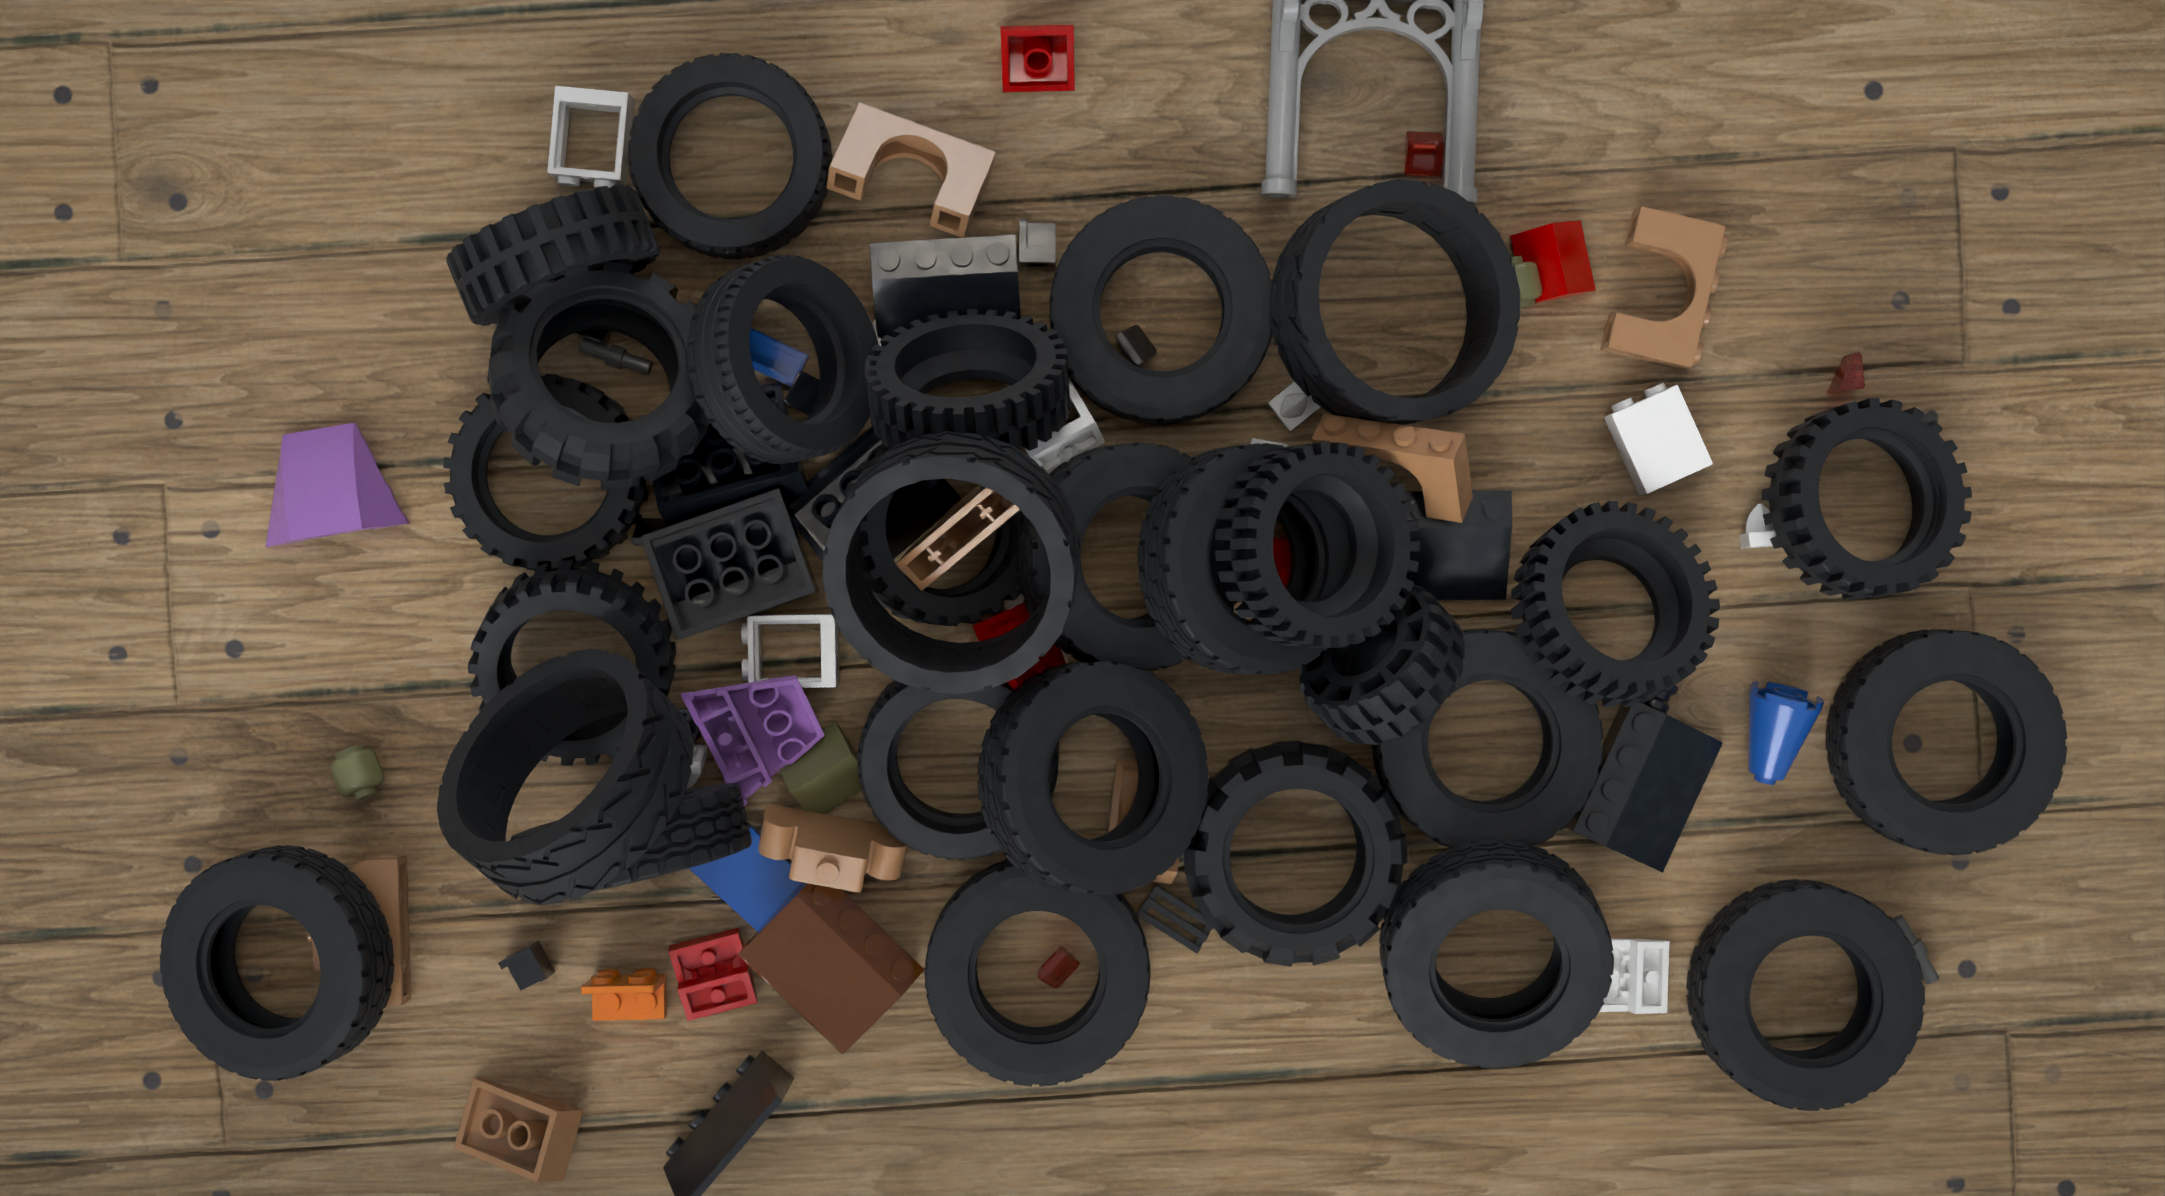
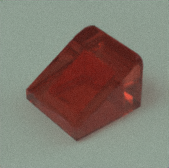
M1406 132L1404 175H1441L1445 143L1441 133Z
M1860 352L1843 356L1828 388V394L1864 389L1862 354Z
M1059 946L1038 969L1037 978L1057 989L1079 967L1080 963L1063 946Z

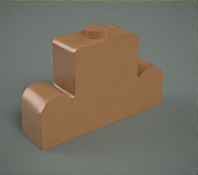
M978 485L955 504L937 525L923 535L896 564L923 591L1020 509L998 492Z
M767 803L758 852L774 860L791 859L789 879L793 881L861 892L865 873L881 880H896L900 878L907 844L899 842L897 838L888 833L889 829L883 828L879 824Z
M407 855L375 856L358 862L353 866L351 872H354L366 884V888L372 892L387 921L394 951V977L387 1005H402L411 999ZM307 932L308 942L312 943L313 968L316 971H320L318 952L310 934Z

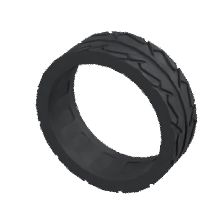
M1405 179L1375 183L1373 186L1368 185L1314 212L1296 229L1280 254L1271 282L1269 316L1275 345H1278V353L1294 382L1308 397L1311 395L1314 403L1332 415L1400 425L1450 415L1476 401L1495 382L1494 380L1500 375L1512 354L1519 328L1517 324L1520 320V288L1515 266H1511L1512 257L1500 233L1483 213L1479 215L1477 207L1456 192L1430 183V186H1428L1424 181ZM1369 215L1395 217L1417 226L1442 247L1460 276L1466 297L1467 312L1464 342L1456 362L1444 379L1428 393L1418 398L1395 397L1373 389L1354 376L1342 363L1326 336L1320 316L1319 285L1322 267L1333 242L1342 230L1357 217Z
M951 431L920 436L921 440L920 438H912L886 450L868 465V469L862 471L833 520L823 554V585L829 608L831 607L832 616L845 640L864 660L867 658L871 666L893 680L921 690L924 687L929 692L950 694L986 690L985 686L994 688L1018 678L1039 662L1040 659L1038 657L1045 656L1062 633L1073 603L1079 574L1081 545L1076 520L1060 486L1042 466L1040 467L1035 460L1014 446L987 436L983 438L974 433ZM946 478L974 482L998 492L1015 504L1031 521L1046 548L1051 569L1050 590L1040 607L1024 623L1003 635L984 641L949 642L933 639L909 629L892 617L875 598L865 580L859 558V531L862 518L879 500L906 485L922 480Z
M597 649L569 652L567 656L561 657L559 655L540 663L516 678L513 684L510 686L508 684L491 699L470 723L468 731H464L446 765L442 776L443 784L439 787L437 801L439 826L449 846L460 856L477 868L501 890L515 899L519 896L521 902L537 905L562 903L564 899L570 898V900L591 893L619 876L620 871L623 869L627 870L648 851L666 828L667 820L672 819L685 794L691 774L690 766L693 765L694 741L689 724L676 705L671 703L670 699L653 685L629 659L615 652L612 655L608 654L609 651ZM617 713H627L626 730L619 751L608 771L592 792L570 813L553 825L533 835L506 841L508 817L515 798L526 778L540 760L561 740L578 728L602 717Z

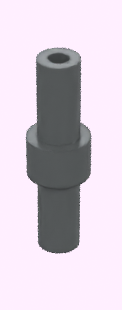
M583 338L580 344V352L603 359L606 365L621 369L623 366L649 375L651 372L652 361L629 354L626 348L614 344L609 347Z
M1903 915L1893 918L1903 930V936L1908 937L1915 950L1916 955L1914 957L1916 960H1919L1926 984L1937 981L1940 977L1926 955L1928 950L1921 938L1915 937Z

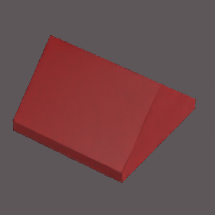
M1074 25L1000 26L1003 92L1075 91Z
M1581 220L1554 222L1509 236L1513 256H1522L1523 262H1534L1537 265L1542 294L1539 298L1535 299L1536 304L1596 291Z

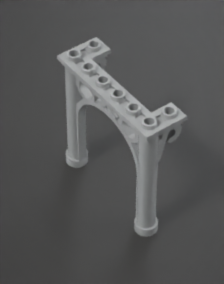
M1273 0L1265 179L1261 181V196L1275 199L1297 197L1300 90L1302 75L1310 58L1323 45L1338 36L1361 30H1383L1397 33L1413 40L1422 46L1438 64L1446 87L1442 187L1456 192L1471 204L1477 205L1478 189L1474 188L1483 0H1370L1368 7L1361 12L1354 13L1353 20L1346 21L1349 13L1344 0H1307L1304 5L1301 4L1302 0ZM1386 1L1414 2L1406 12L1405 23L1399 21L1401 15L1392 12L1388 8ZM1316 4L1333 5L1337 8L1340 19L1338 23L1325 30L1311 21L1309 10ZM1448 4H1453V11ZM1419 9L1438 10L1444 19L1443 27L1427 35L1414 22V14ZM1377 11V13H1378V15H1379L1380 18H1378V17L1371 18V17L1374 15V13ZM1302 23L1305 30L1316 38L1308 45L1299 58L1300 26ZM1449 30H1452L1451 60L1435 42L1444 37Z

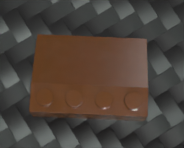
M804 882L794 890L737 953L742 960L841 1054H844L908 990L924 971V968L843 890Z

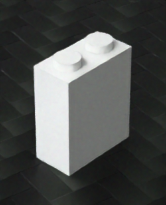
M1664 382L1644 391L1646 398L1633 403L1631 397L1612 405L1613 413L1604 416L1638 495L1653 492L1713 464L1678 385L1666 388Z

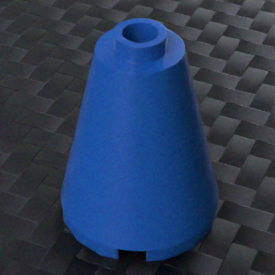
M1754 681L1751 683L1749 690L1748 771L1755 774L1754 780L1774 785L1776 780L1785 779L1823 708L1824 700L1817 696L1814 702L1807 699L1808 691L1774 682H1767L1766 688H1758L1759 681Z

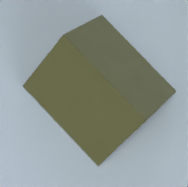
M836 721L822 729L825 736L792 765L786 764L779 769L790 794L805 811L825 814L861 791L863 787L859 783L858 754Z

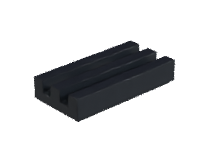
M1157 884L1154 885L1136 913L1138 917L1197 954L1213 929L1210 923L1205 921L1200 911ZM1159 895L1205 924V926L1200 930L1154 899ZM1149 907L1197 936L1195 942L1147 912Z

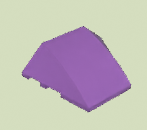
M356 423L284 434L282 436L265 547L410 524L393 497L392 489L386 484L376 465L377 461Z
M796 675L681 693V697L696 726L700 729L723 774L726 784L737 783L740 786L744 805L748 803L747 798L762 785L766 787L772 782L771 777L786 764L792 765L825 736Z

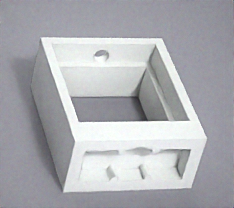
M555 86L547 173L554 179H558L557 184L579 187L580 181L594 183V188L599 186H608L610 188L614 185L627 186L629 164L628 141L631 140L629 134L632 128L634 99L627 92ZM570 108L620 113L614 172L565 168Z
M1070 379V401L1080 417L1063 426L1059 432H1052V438L1046 443L1038 440L1037 448L1031 451L1025 448L1029 457L1035 460L1040 467L1042 466L1048 474L1063 462H1068L1071 457L1087 450L1090 451L1105 443L1095 420Z
M832 614L747 616V623H742V644L748 645V659L742 660L743 681L751 683L770 679L762 678L761 625L820 624L821 677L797 678L802 688L839 686L838 625Z

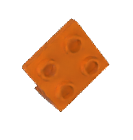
M639 968L634 970V974L620 975L619 969L598 970V975L591 976L581 986V994H592V1021L665 1019L667 1017L666 974H656L655 968Z

